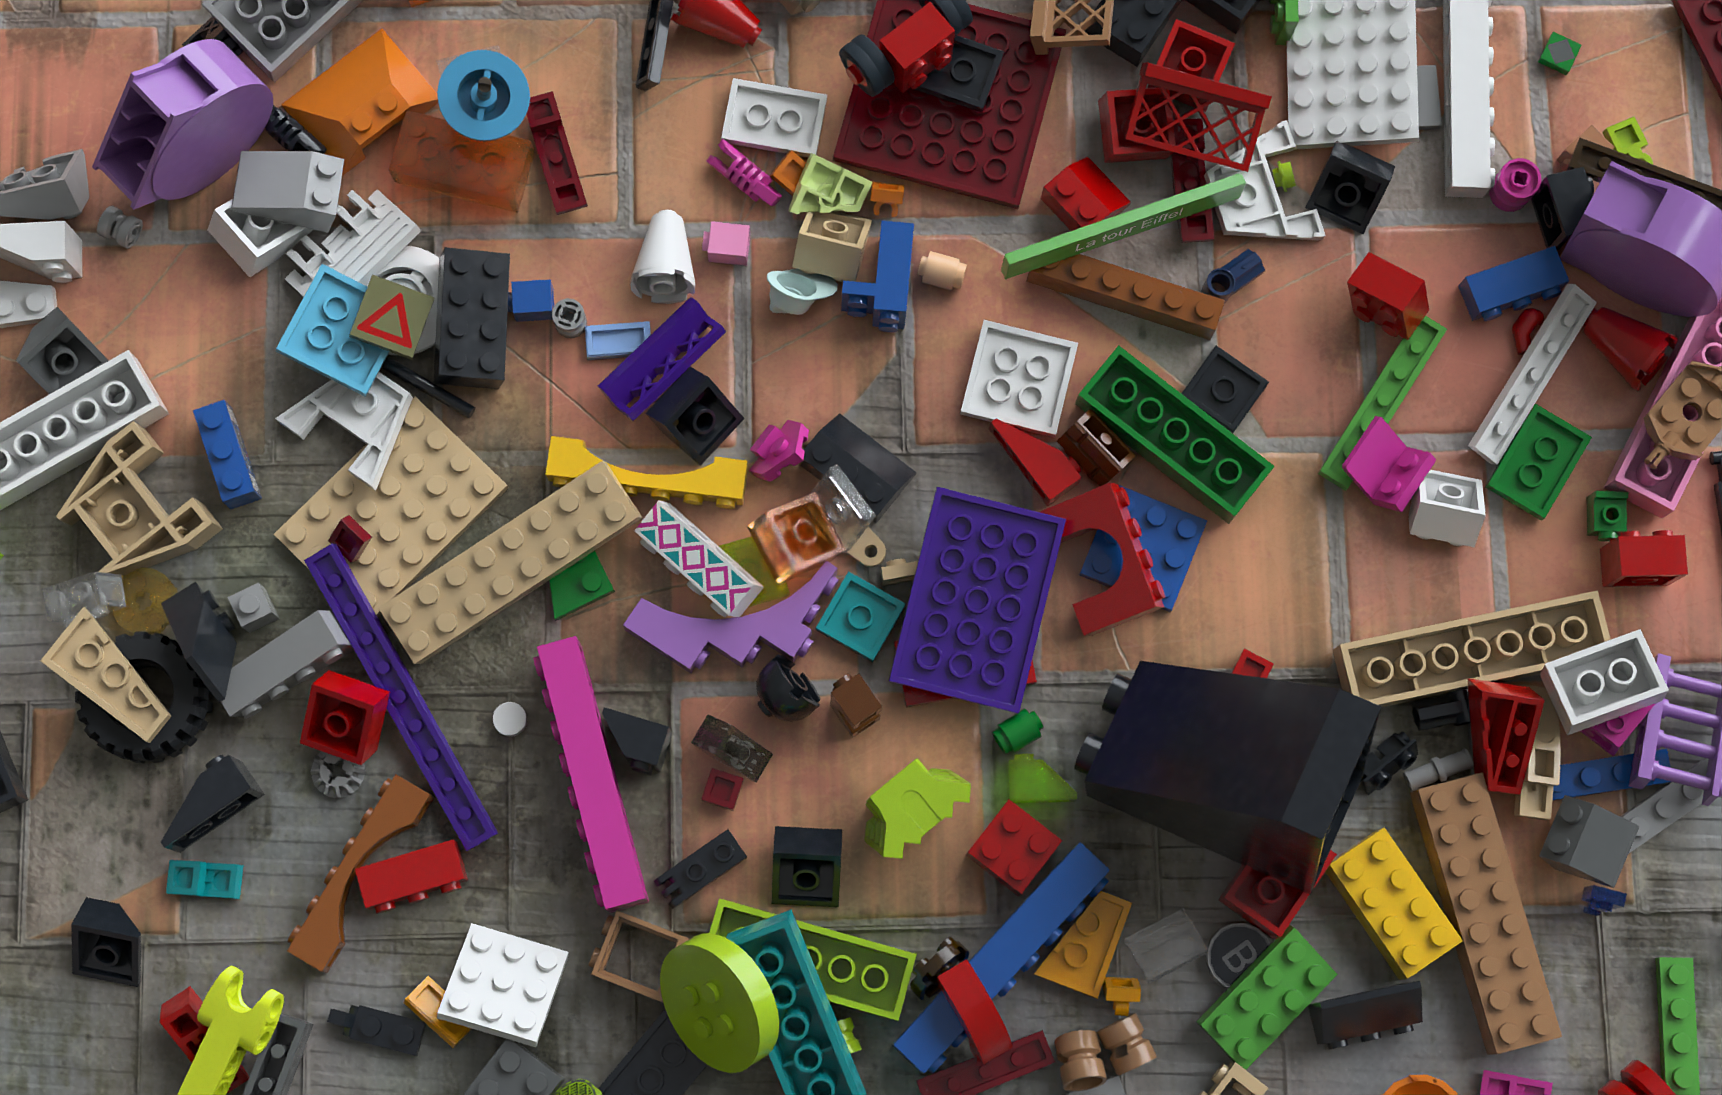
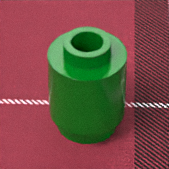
M1024 708L1019 714L1016 713L997 724L998 728L992 731V735L1002 752L1006 755L1011 751L1016 753L1041 738L1039 730L1043 729L1044 726L1034 711L1029 713Z

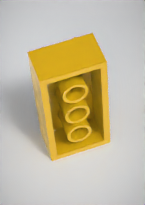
M1385 827L1376 830L1333 859L1325 871L1399 980L1410 978L1463 941Z

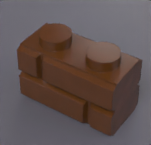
M1089 409L1057 440L1065 453L1071 456L1085 470L1087 476L1099 486L1107 484L1136 456L1092 409Z

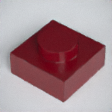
M347 515L339 521L328 542L330 544H337L342 555L352 563L360 558L372 536L350 515Z
M712 768L701 800L734 811L744 778Z

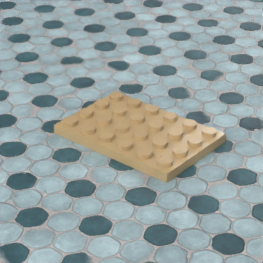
M416 396L411 401L376 491L348 471L350 466L366 448V444L274 533L307 567L304 560L330 545L328 539L339 521L350 515L372 536V539L359 559L352 563L346 558L345 560L377 617L382 614L378 609L380 606L405 591L509 488L497 474Z

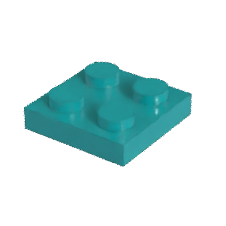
M848 571L815 630L873 662L905 608L906 603Z

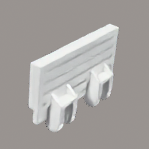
M378 189L367 198L375 206L374 209L351 190L347 196L361 211L355 217H352L343 206L338 204L336 214L352 230L349 232L342 225L338 226L321 243L329 251L328 254L305 235L300 240L315 255L306 263L296 251L290 249L286 255L306 275L302 277L294 269L285 280L304 298L321 264H324L366 285L370 281L372 274L377 275L421 232V229Z

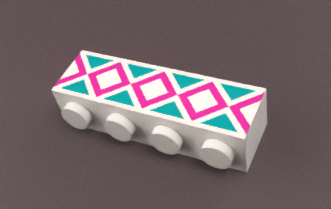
M658 500L634 530L642 538L640 543L643 547L653 554L658 552L666 559L663 564L676 575L682 573L689 580L687 586L700 596L705 594L713 602L710 606L723 617L727 615L740 617L764 588L763 585L670 503Z

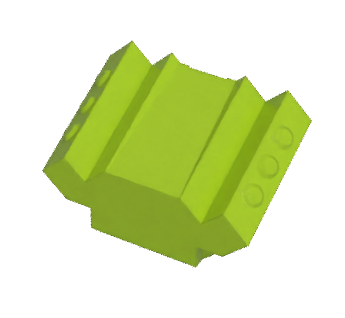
M918 758L913 760L866 800L867 803L865 805L874 816L866 822L864 841L883 857L903 859L904 843L921 844V837L945 817L952 818L953 801L970 803L971 783L949 769L931 768L928 771Z

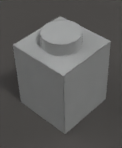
M259 583L228 597L241 627L249 633L280 619L267 590Z

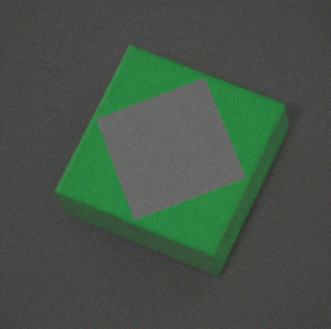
M1552 32L1538 63L1567 75L1582 45L1556 32Z

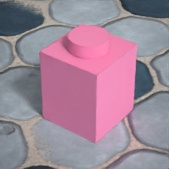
M711 221L710 232L704 231L702 251H708L709 262L747 266L751 236L750 225Z

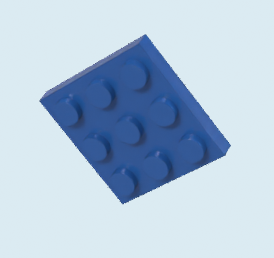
M1123 487L1130 500V506H1127L1131 519L1135 518L1141 529L1142 536L1138 537L1143 549L1148 550L1153 561V567L1150 568L1153 578L1161 583L1165 593V598L1162 599L1164 604L1162 609L1171 612L1207 520ZM1103 530L1096 531L1079 574L1109 588L1118 580L1123 566L1121 548L1110 534Z

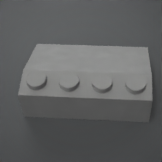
M205 0L202 5L250 59L275 83L363 0Z

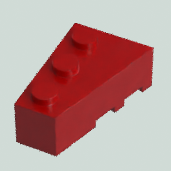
M1467 678L1474 774L1483 772L1489 791L1520 795L1545 700L1530 687Z

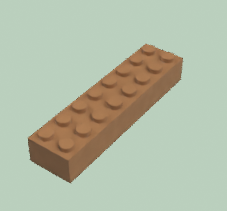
M1483 772L1411 792L1410 796L1446 917L1463 940L1455 948L1487 1055L1501 1054L1562 1037Z

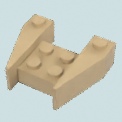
M134 421L106 442L56 515L60 521L71 526L80 519L84 521L113 559L99 570L102 576L112 580L194 551L223 529L207 507L193 497L171 515L165 512L137 475L162 456L164 452L147 430Z

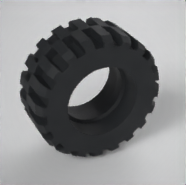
M136 631L134 636L131 637L127 634L116 636V643L114 644L136 671L146 667H154L164 671L171 678L174 689L173 701L168 711L171 717L151 743H148L82 692L76 691L75 702L81 706V709L77 711L78 719L86 725L84 731L89 738L95 740L97 745L103 750L122 759L135 763H145L146 761L158 763L163 762L167 756L175 758L183 753L181 748L185 745L191 747L198 740L195 735L199 729L205 731L209 723L204 720L206 713H212L213 703L209 701V695L212 693L187 662L176 640L156 632L151 635L146 631Z

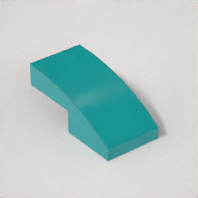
M170 860L166 894L240 899L244 865Z

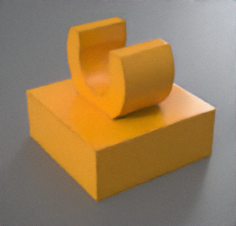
M1105 977L1103 991L1106 1001H1113L1114 1015L1128 1016L1129 1002H1140L1141 987L1138 978Z

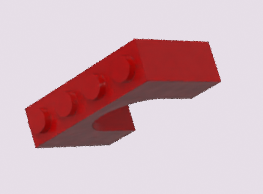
M1110 482L1040 511V513L1066 519L1060 543L1093 530H1103L1110 534L1121 548L1123 566L1115 584L1102 593L1072 604L1085 636L1099 634L1164 608L1162 599L1165 598V593L1161 583L1153 578L1150 570L1153 567L1152 558L1148 550L1142 548L1138 538L1142 536L1140 526L1135 518L1131 519L1127 508V506H1130L1128 494L1123 487H1119V484Z

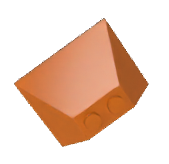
M381 28L282 103L281 106L305 130L310 132L326 147V155L344 159L343 176L366 159L362 151L363 148L409 113L418 119L438 104V98L434 89Z

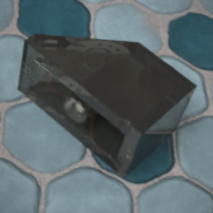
M709 714L691 741L693 745L712 758L756 783L773 756L770 751L731 724Z

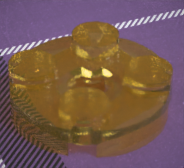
M138 568L126 576H121L115 582L109 596L110 610L113 612L117 623L133 634L136 631H146L149 634L161 633L170 624L161 602L178 593V589L163 573L151 568ZM146 593H150L151 606L146 607L144 610H139L140 605L136 603L137 597H144Z

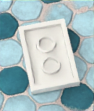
M733 78L721 140L724 139L729 144L785 154L792 150L798 156L808 158L810 153L817 155L827 94Z

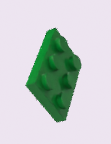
M1534 404L1485 488L1542 521L1550 511L1592 437L1541 406Z

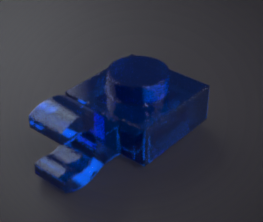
M1596 885L1584 887L1582 900L1589 903L1587 907H1584L1583 912L1594 916H1599L1601 912L1612 913V908L1624 907L1627 894Z

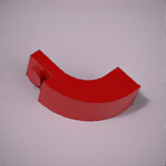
M967 959L937 977L941 991L965 1030L969 1040L970 1051L977 1062L981 1060L984 1065L1013 1048L1008 1031L993 1001Z

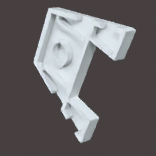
M1287 120L1280 122L1273 129L1257 138L1248 172L1217 164L1205 173L1204 177L1207 184L1238 173H1242L1246 181L1239 199L1215 207L1223 235L1316 241L1322 240L1326 236L1317 209L1287 217L1284 214L1266 157L1290 152L1296 147ZM1245 149L1238 150L1229 156L1230 160L1242 163Z

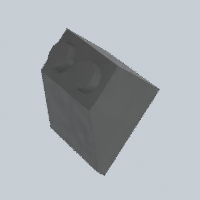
M1564 795L1539 856L1556 870L1614 888L1639 826L1596 804Z

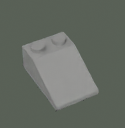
M241 151L231 211L328 233L337 213L344 159L313 151Z

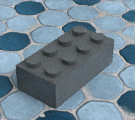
M506 1039L463 1095H554L565 1078L519 1042Z

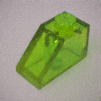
M1015 754L1014 760H1008L1006 763L1007 799H1010L1012 802L1058 803L1075 802L1077 800V792L1043 759H1034V754Z

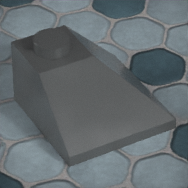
M58 307L53 309L32 328L16 359L48 394L55 392L109 361Z

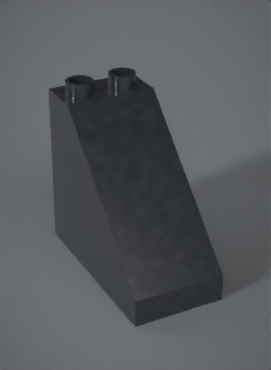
M1147 661L1139 662L1132 679L1117 673L1102 705L1103 711L1115 715L1104 738L1093 733L1088 734L1074 766V770L1087 775L1084 780L1087 796L1235 862L1248 865L1260 873L1271 876L1311 895L1363 777L1381 706L1338 688Z

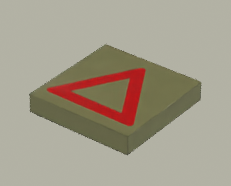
M372 274L349 337L412 360L435 297Z

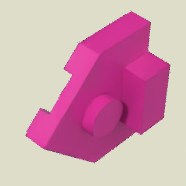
M787 420L780 430L776 426L769 424L750 448V451L758 459L749 471L756 478L770 482L781 475L780 469L783 467H787L790 464L796 466L802 462L805 451L802 449V443L808 440L809 430L802 423Z

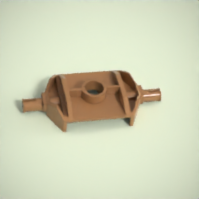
M1695 361L1690 362L1643 418L1646 431L1655 443L1653 451L1644 459L1646 465L1651 463L1650 468L1656 469L1663 458L1668 455L1679 459L1697 460L1722 429V366L1718 367ZM1689 405L1697 410L1698 418L1696 421H1689L1684 417V406Z

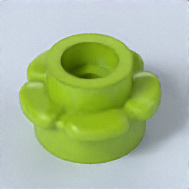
M1278 161V168L1272 169L1276 188L1283 187L1284 192H1287V188L1296 186L1291 162L1281 163V161Z

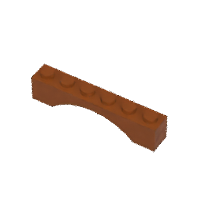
M395 774L392 780L388 778L378 792V796L381 798L374 809L370 807L366 811L360 822L363 828L357 838L352 836L346 843L342 851L345 857L339 867L333 866L324 880V883L327 885L320 897L316 895L311 900L306 909V913L309 914L302 926L297 925L288 938V943L291 945L287 951L321 972H329L346 944L344 933L345 906L350 888L356 878L355 869L362 867L370 855L385 842L401 832L417 827L435 798Z

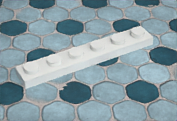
M1576 284L1566 285L1468 447L1490 464L1498 465L1597 303Z

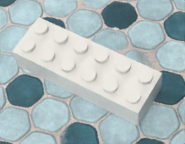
M129 350L0 422V510L97 456L106 442L134 421L146 428L169 415L140 362Z

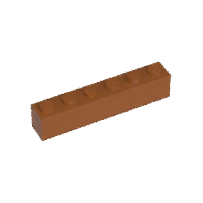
M1082 254L1031 270L1026 282L1207 340H1211L1216 331L1225 302L1223 299Z

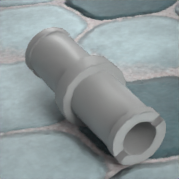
M1464 748L1462 751L1441 759L1438 757L1431 758L1430 763L1403 772V777L1408 789L1412 792L1436 781L1443 783L1447 781L1449 776L1474 768V764L1468 750Z

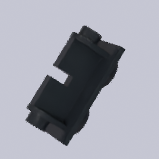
M1403 731L1399 734L1394 733L1377 747V750L1384 756L1381 760L1373 752L1369 754L1365 771L1360 781L1361 783L1364 780L1367 795H1370L1375 790H1381L1386 787L1396 772L1400 769L1405 770L1415 762L1418 755L1417 741L1415 739L1410 740Z

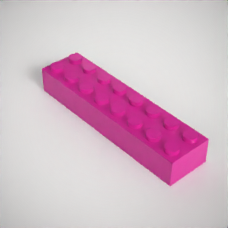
M577 636L537 646L539 656H535L533 659L538 676H540L542 681L546 680L547 688L542 689L546 708L549 709L550 713L554 712L556 720L550 722L554 739L558 745H563L564 753L559 754L563 773L566 774V777L571 776L573 785L568 786L567 790L572 807L574 806L575 810L579 809L581 818L576 819V825L580 839H583V842L588 841L590 851L584 852L589 872L597 876L598 884L593 885L597 904L600 907H605V910L609 913H613L617 910L620 911L648 903L647 891L582 645Z

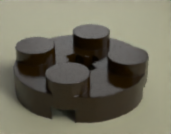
M948 937L938 947L937 954L930 960L923 958L913 968L912 973L916 977L911 981L910 986L913 993L920 1000H924V995L930 998L941 990L937 979L939 975L956 966L958 962L961 963L968 959L969 951L959 941Z

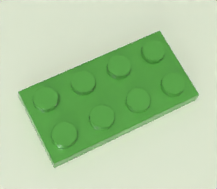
M1289 925L1283 935L1275 939L1196 1022L1233 1062L1247 1070L1338 974L1295 927Z

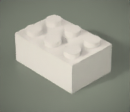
M1641 629L1544 664L1540 673L1567 735L1658 703L1664 699L1669 691Z

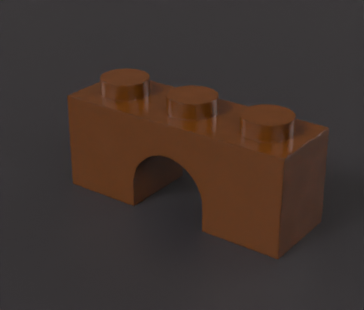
M860 673L854 677L847 674L833 684L834 688L831 692L830 706L852 738L880 720L881 715L879 713L882 711V705Z

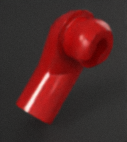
M1528 308L1524 310L1512 326L1518 355L1525 354L1532 342L1530 334L1538 325H1542L1544 322V315L1538 309Z

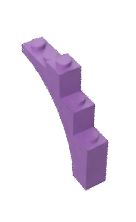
M826 561L812 579L792 596L766 610L743 617L726 619L688 617L664 610L641 598L623 624L625 631L689 673H692L695 667L699 670L703 667L710 656V652L707 651L709 646L742 668L747 661L751 664L754 662L762 649L758 645L760 641L794 662L798 655L804 658L814 642L810 639L812 630L805 626L804 622L811 623L821 608L817 605L823 594L829 596L839 581L835 577L837 575V567Z

